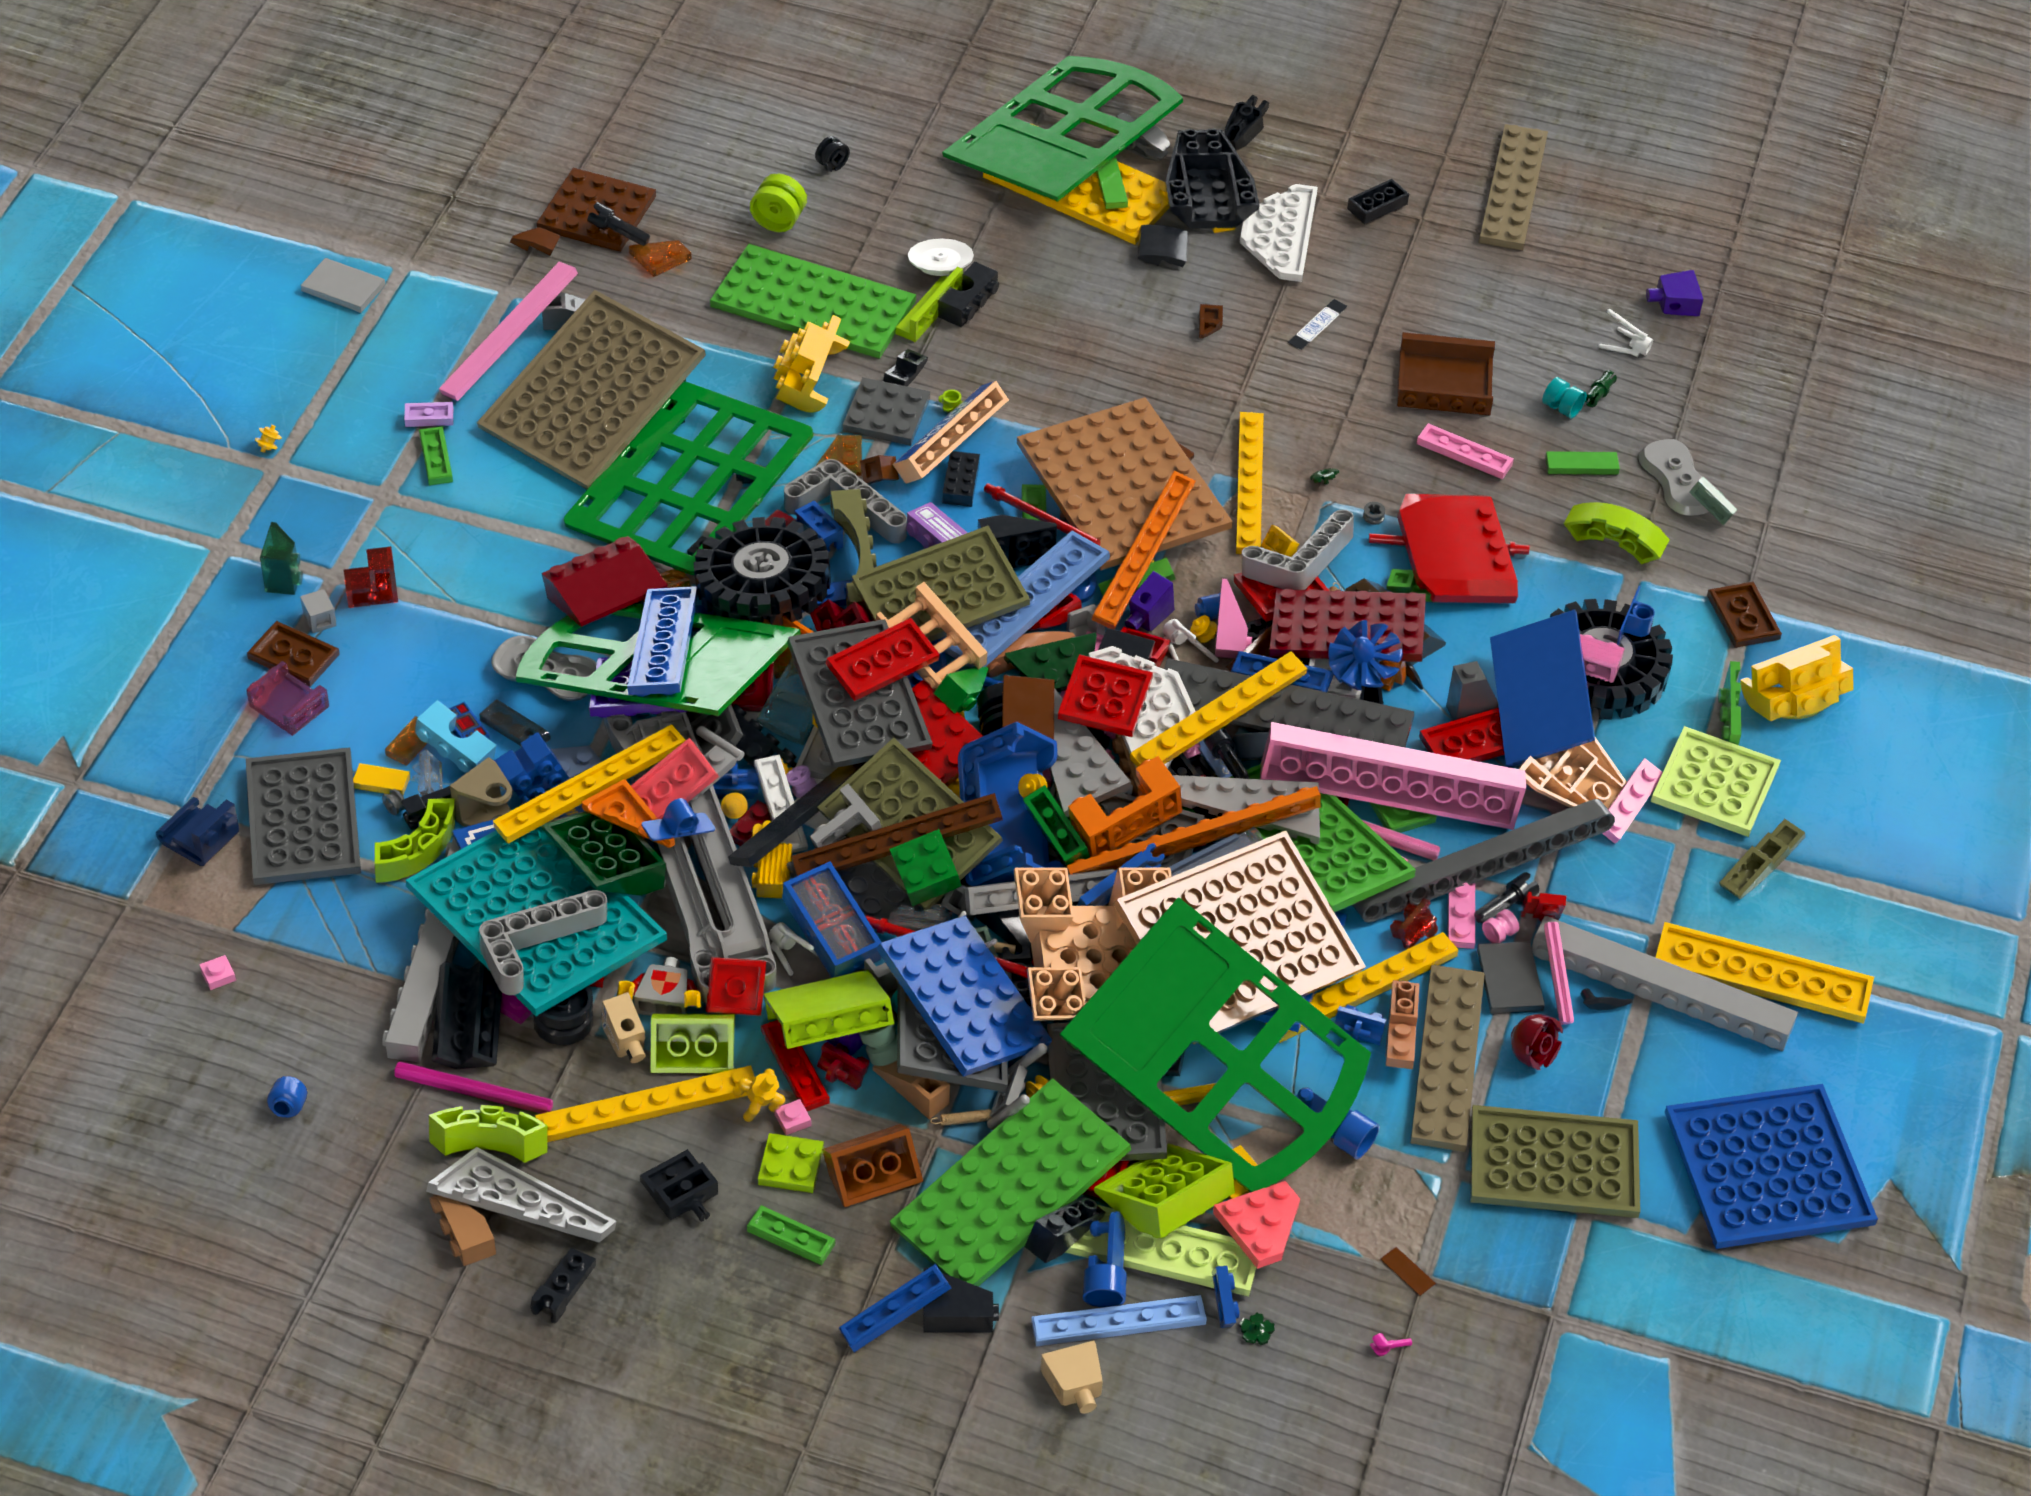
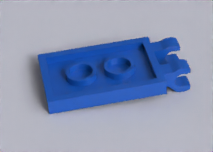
M1151 843L1144 852H1139L1119 868H1161L1165 855L1161 854L1159 857H1153L1151 852L1155 849L1156 845ZM1117 870L1082 895L1077 906L1106 905L1110 901Z

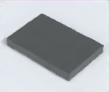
M1531 942L1478 944L1477 953L1481 972L1485 974L1484 986L1490 1013L1543 1011L1545 1004Z

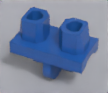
M736 763L732 769L713 784L718 799H723L730 793H740L746 799H754L755 794L759 792V779L756 769H738V763Z
M1351 1005L1339 1006L1335 1021L1336 1025L1357 1042L1362 1040L1380 1045L1386 1023L1383 1014L1359 1012L1357 1007Z

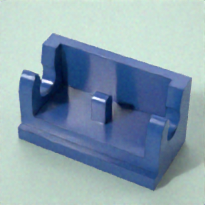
M815 500L795 510L797 522L802 523L803 526L805 524L808 528L817 532L818 538L824 540L828 553L830 552L829 547L833 542L837 550L843 548V528Z

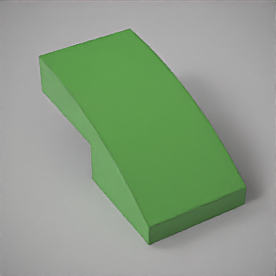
M1392 569L1386 586L1387 590L1393 593L1415 592L1426 594V602H1433L1430 599L1431 594L1426 589L1421 590L1416 585L1412 570Z

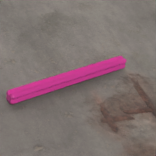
M398 1062L394 1070L395 1077L540 1114L551 1112L553 1108L552 1099L404 1062Z

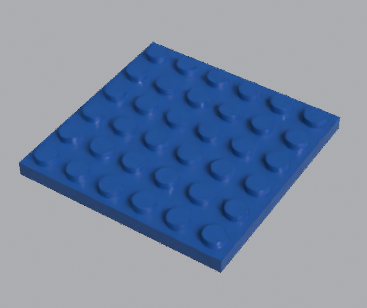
M1823 1084L1666 1106V1118L1715 1249L1876 1225L1877 1215Z

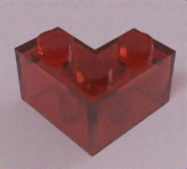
M391 546L366 549L368 567L344 569L348 608L398 602Z

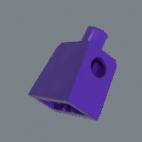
M1694 270L1661 275L1657 288H1648L1646 290L1647 302H1659L1664 314L1700 316L1704 299Z
M1153 571L1129 601L1130 616L1125 621L1126 627L1134 630L1142 627L1147 631H1152L1175 610L1173 582Z

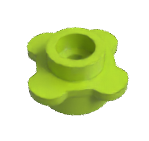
M952 389L945 391L938 398L945 412L953 411L963 402L961 401V393Z

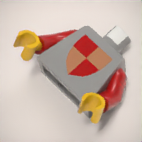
M667 957L663 966L650 965L646 973L640 974L632 982L620 981L618 984L617 996L627 992L631 999L634 996L637 1014L650 1016L652 1014H687V1006L701 1007V993L698 991L694 981L688 979L687 970L679 968L680 961L674 957Z

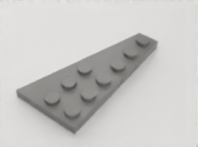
M1054 688V740L1057 741L1058 754L1056 762L1049 768L1055 784L1057 798L1060 801L1062 811L1066 817H1069L1068 806L1075 799L1085 797L1091 793L1096 802L1100 803L1131 789V781L1086 726L1058 719V711L1063 698Z
M1172 775L1181 788L1182 806L1191 809L1196 806L1208 809L1209 814L1216 816L1219 813L1224 814L1229 811L1236 812L1245 809L1254 803L1268 802L1279 795H1290L1296 793L1301 788L1317 786L1319 790V782ZM1319 808L1258 828L1268 831L1273 829L1287 831L1289 837L1297 838L1299 835L1310 838L1311 843L1319 844Z
M478 1147L429 1181L426 1192L595 1242H601L612 1233L617 1222Z

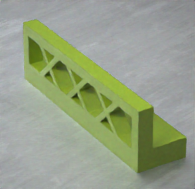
M957 266L949 276H941L896 326V334L916 342L938 318V300L950 287L962 291L963 269Z

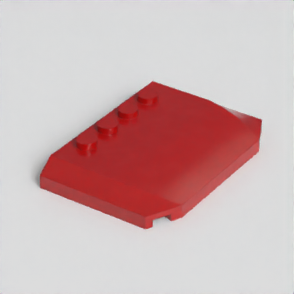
M1405 495L1398 512V522L1416 585L1421 590L1426 589L1431 594L1430 599L1433 602L1516 603L1518 598V580L1491 496Z

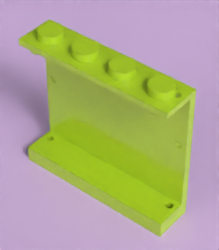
M869 970L763 994L768 1020L777 1018L781 1023L787 1049L894 1024L890 998Z

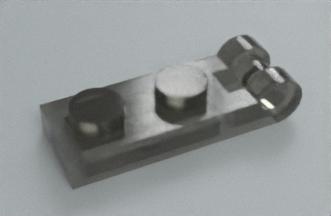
M497 699L479 714L481 722L521 747V742L528 739L530 734L534 735L537 732L546 743L551 739L547 730Z

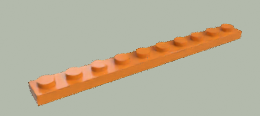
M1317 786L1301 788L1296 793L1290 795H1279L1268 802L1254 803L1245 809L1236 812L1229 811L1211 820L1204 819L1186 828L1178 827L1172 832L1161 836L1153 835L1142 842L1128 843L1120 849L1103 851L1097 856L1088 859L1075 860L1072 864L1067 865L1068 874L1106 869L1117 870L1139 852H1144L1151 843L1156 845L1155 849L1151 852L1153 857H1159L1161 854H1164L1166 857L1231 836L1235 833L1238 834L1320 808L1321 794Z

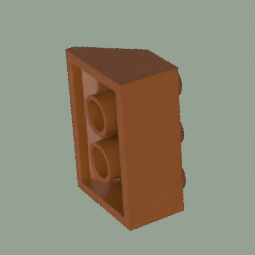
M902 1124L822 1149L829 1177L843 1207L923 1182L910 1129Z

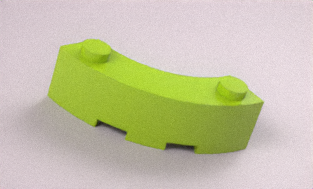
M1589 502L1574 505L1564 522L1565 527L1576 541L1590 539L1603 541L1605 538L1619 542V547L1633 555L1640 564L1660 559L1670 540L1658 526L1642 515L1627 508L1608 503Z
M455 798L428 799L426 812L419 822V827L410 835L405 834L393 840L375 843L376 883L395 881L411 876L429 866L442 854L448 842H450L453 835L452 831L455 827Z
M481 1105L480 1110L464 1111L463 1106L429 1115V1142L445 1156L478 1147L480 1149L496 1150L510 1154L525 1163L547 1153V1125L521 1111L518 1115L504 1112V1107Z

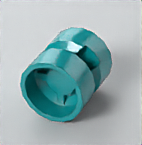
M1555 377L1547 386L1542 402L1553 409H1558L1560 413L1572 419L1578 415L1584 406L1587 393L1575 386L1570 387V383Z

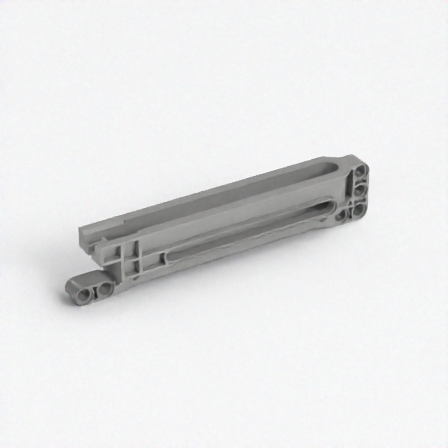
M666 711L656 714L657 717L639 720L633 725L631 716H625L624 714L611 715L604 718V725L616 754L671 724L685 740L690 738L697 747L698 744L686 712ZM656 764L630 777L631 783H635ZM712 785L702 795L699 794L695 801L690 800L688 804L694 813H705L715 826V831L689 836L724 931L716 929L683 837L674 838L675 845L671 848L652 841L656 853L666 862L665 879L689 944L691 973L696 987L701 993V1000L706 1004L711 957L765 960L766 971L763 993L771 991L776 986V962L771 951L767 930L743 866L730 865L728 856L737 849Z

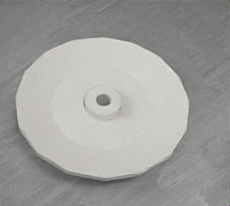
M952 239L926 240L913 246L908 253L909 262L926 274L935 276L950 275L957 266L964 268L969 265L974 257L973 251L968 245Z

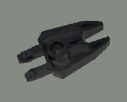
M1252 95L1246 103H1236L1224 131L1230 142L1233 141L1235 150L1247 146L1264 128L1263 116L1269 108L1268 101H1262L1258 108H1256L1255 105L1258 98Z

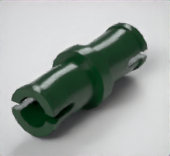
M1605 371L1599 380H1595L1592 383L1585 401L1587 402L1590 398V401L1586 404L1588 407H1595L1599 400L1606 397L1609 393V388L1617 381L1616 375L1610 379L1614 374L1613 371Z

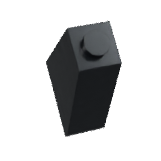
M942 1273L951 1289L923 1307V1333H993V1321H999V1304H993V1292Z

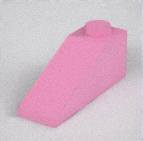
M1222 578L1215 656L1235 659L1239 651L1245 650L1252 643V637H1247L1248 627L1227 579Z

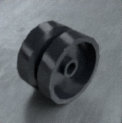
M585 987L537 1016L533 1014L534 1030L538 1036L546 1042L556 1045H571L583 1040L590 1033L593 1026V996L590 987Z

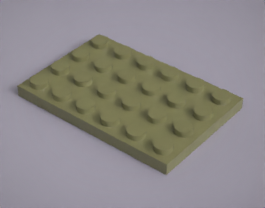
M989 526L852 576V583L873 621H876V614L879 612L889 620L914 603L916 587L923 582L928 585L966 629L1030 605L1028 594ZM920 610L910 618L920 627L929 621L931 616L926 610ZM935 628L925 636L932 642L946 637L947 634L942 628Z
M893 738L822 802L818 809L829 821L834 818L839 810L847 809L849 806L843 800L840 789L846 784L852 787L880 820L882 828L964 802ZM862 822L845 836L851 838L870 831ZM989 825L944 838L960 880L1003 841L1002 837ZM892 855L872 861L907 894ZM945 894L918 905L927 912Z
M1473 1105L1471 1111L1470 1202L1639 1218L1638 1120Z

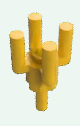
M766 1069L762 1074L757 1075L753 1081L741 1078L733 1088L735 1096H741L744 1092H747L748 1098L751 1101L748 1109L743 1114L745 1121L751 1122L759 1113L761 1106L769 1104V1110L775 1112L784 1104V1095L776 1092L779 1088V1082L774 1070Z

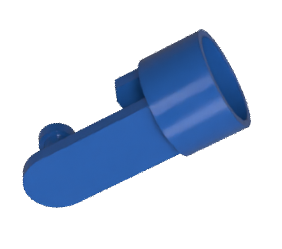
M1307 1087L1300 1089L1296 1095L1298 1099L1317 1113L1323 1110L1327 1102ZM1349 1110L1345 1119L1331 1138L1334 1140V1145L1353 1158L1360 1159L1374 1143L1379 1133L1380 1125L1358 1110Z
M1116 1211L1111 1212L1109 1221H1093L1090 1224V1233L1094 1237L1108 1233L1107 1264H1103L1097 1255L1089 1256L1088 1267L1084 1270L1083 1300L1089 1305L1100 1308L1122 1305L1126 1301L1127 1273L1123 1269L1125 1223L1122 1214Z

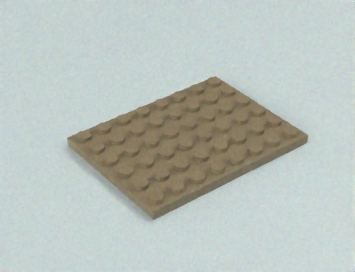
M594 290L479 419L477 424L483 431L581 487L588 489L623 452L706 356L703 348Z

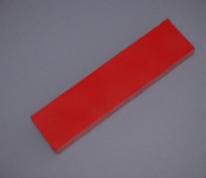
M779 1020L761 1025V1032L797 1100H801L806 1111L830 1104V1097L803 1047L786 1048L782 1025Z

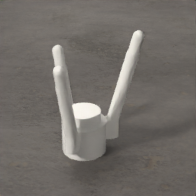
M1608 309V314L1635 333L1633 334L1621 327H1617V331L1631 338L1629 346L1632 349L1599 344L1598 347L1631 354L1635 357H1638L1639 354L1646 356L1652 346L1653 339L1647 337L1648 334L1640 331L1617 313Z
M1172 619L1164 625V639L1171 640L1168 649L1172 659L1179 661L1172 644L1180 645L1189 640L1214 662L1217 663L1219 661L1177 619Z
M777 923L770 930L769 939L773 941L770 947L776 952L788 975L792 976L793 971L781 949L789 950L797 942L817 956L814 946L795 934L785 923Z

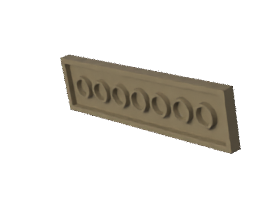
M1505 124L1479 243L1523 251L1548 131Z
M1431 965L1410 1144L1466 1151L1485 972Z

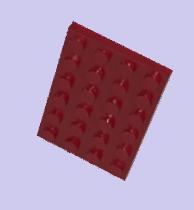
M1276 589L1270 657L1281 658L1292 651L1297 658L1329 659V645L1334 643L1340 630L1344 627L1350 630L1358 622L1367 620V638L1369 640L1370 625L1383 623L1388 626L1375 646L1382 644L1390 632L1396 634L1400 640L1399 644L1383 649L1382 654L1402 648L1403 656L1400 661L1422 662L1426 594L1415 592Z

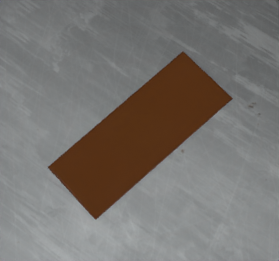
M1397 1247L1381 1258L1391 1270L1420 1296L1436 1284Z

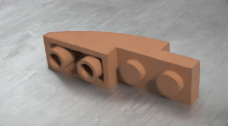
M1061 631L1023 634L987 665L989 669L986 676L992 678L1011 669H1016L1011 663L1007 664L1005 662L1004 655L1007 652L1075 637L1072 632Z
M1396 980L1392 982L1385 1055L1386 1066L1413 1069L1418 1019L1419 983Z

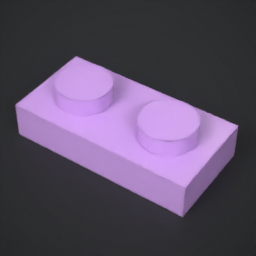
M453 402L405 403V427L453 425Z

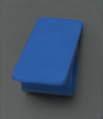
M1638 586L1620 629L1617 641L1618 646L1624 632L1643 637L1647 636L1651 631L1655 611L1650 605L1638 602L1641 586Z
M683 798L672 801L666 807L662 819L644 821L641 824L652 841L715 831V826L705 813H694Z

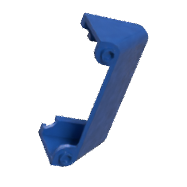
M1014 722L967 743L958 754L960 799L963 802H967L995 793L1003 818L1002 821L989 824L1002 837L1003 841L965 876L967 884L973 887L1015 881L1014 868H1066L1059 861L1049 862L1048 841L1027 811L1023 797L1018 790V784L1022 776L1025 774H1040L1043 776V771L1054 765L1058 754L1057 741L1018 722Z

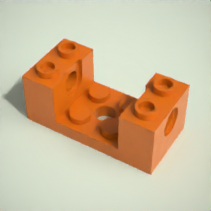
M1159 756L1143 761L1136 768V776L1140 783L1137 786L1139 796L1124 808H1117L1109 816H1106L1091 793L1085 797L1075 799L1068 806L1070 823L1087 846L1090 858L1097 856L1103 851L1116 850L1182 813L1180 785Z

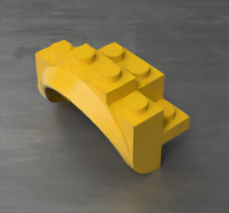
M832 315L829 323L824 321L822 327L807 322L804 329L799 328L796 334H792L789 341L784 340L779 351L783 355H778L773 366L774 369H777L773 379L778 381L775 388L779 389L776 399L801 411L810 413L820 411L826 406L828 398L818 394L813 389L818 382L827 355L837 354L849 346L850 341L836 335L841 318Z
M1833 635L1751 666L1752 680L1748 677L1740 680L1742 693L1748 705L1769 721L1778 718L1803 719L1814 716L1830 705L1839 702V695L1853 690V668L1841 661V640ZM1777 684H1780V685L1783 686V687H1772V686H1775V685H1777Z

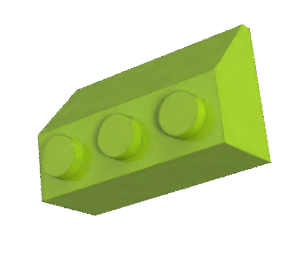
M652 1014L651 1073H719L734 1069L735 1014Z

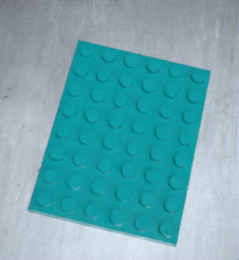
M542 826L509 844L495 830L406 879V887L488 969L489 967L480 950L479 928L483 922L595 890L542 830ZM601 891L607 897V920L604 924L516 950L523 964L524 987L515 996L537 1016L667 940V932L627 894Z

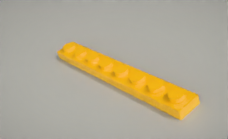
M1240 412L1236 554H1242V550L1248 546L1261 547L1264 413Z
M1290 651L1131 752V761L1139 767L1143 761L1159 756L1162 762L1166 764L1307 673L1306 666Z
M671 724L493 820L494 828L509 844L582 804V801L623 779L627 780L660 762L686 740Z
M1442 932L1316 993L1310 1003L1331 1019L1337 1016L1339 1006L1351 1005L1355 1007L1392 989L1393 980L1408 981L1431 970V965H1441L1457 957L1458 948ZM1301 1025L1298 1032L1288 1030L1279 1042L1281 1043L1308 1029Z
M750 1065L535 1115V1118L547 1125V1142L748 1096L747 1092H744L741 1096H735L733 1088L741 1078L753 1081L755 1076Z

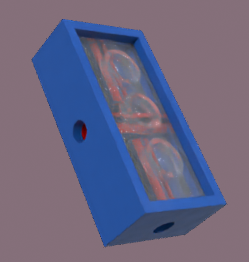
M831 861L783 882L782 899L809 943L814 946V951L831 978L851 974L864 968V960L868 958L873 963L881 960V956L876 950L881 940Z

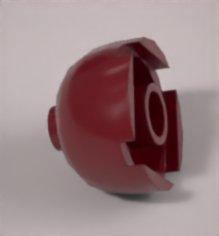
M1542 1014L1528 1015L1523 1018L1511 1032V1045L1516 1058L1536 1070H1541L1540 1067L1543 1064L1544 1067L1551 1065L1557 1057L1562 1044L1558 1040V1032L1563 1033L1561 1023L1555 1018Z

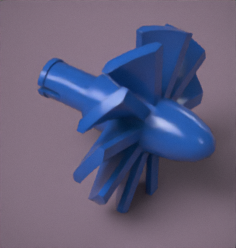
M1367 620L1358 622L1350 630L1346 627L1340 630L1334 643H1330L1328 653L1330 668L1338 682H1344L1353 689L1362 691V686H1383L1380 675L1383 679H1387L1398 673L1399 668L1379 664V661L1382 660L1399 663L1403 656L1402 648L1387 654L1381 653L1383 649L1400 643L1398 636L1390 632L1382 644L1375 646L1376 642L1387 630L1388 626L1386 624L1370 625V640L1367 638Z

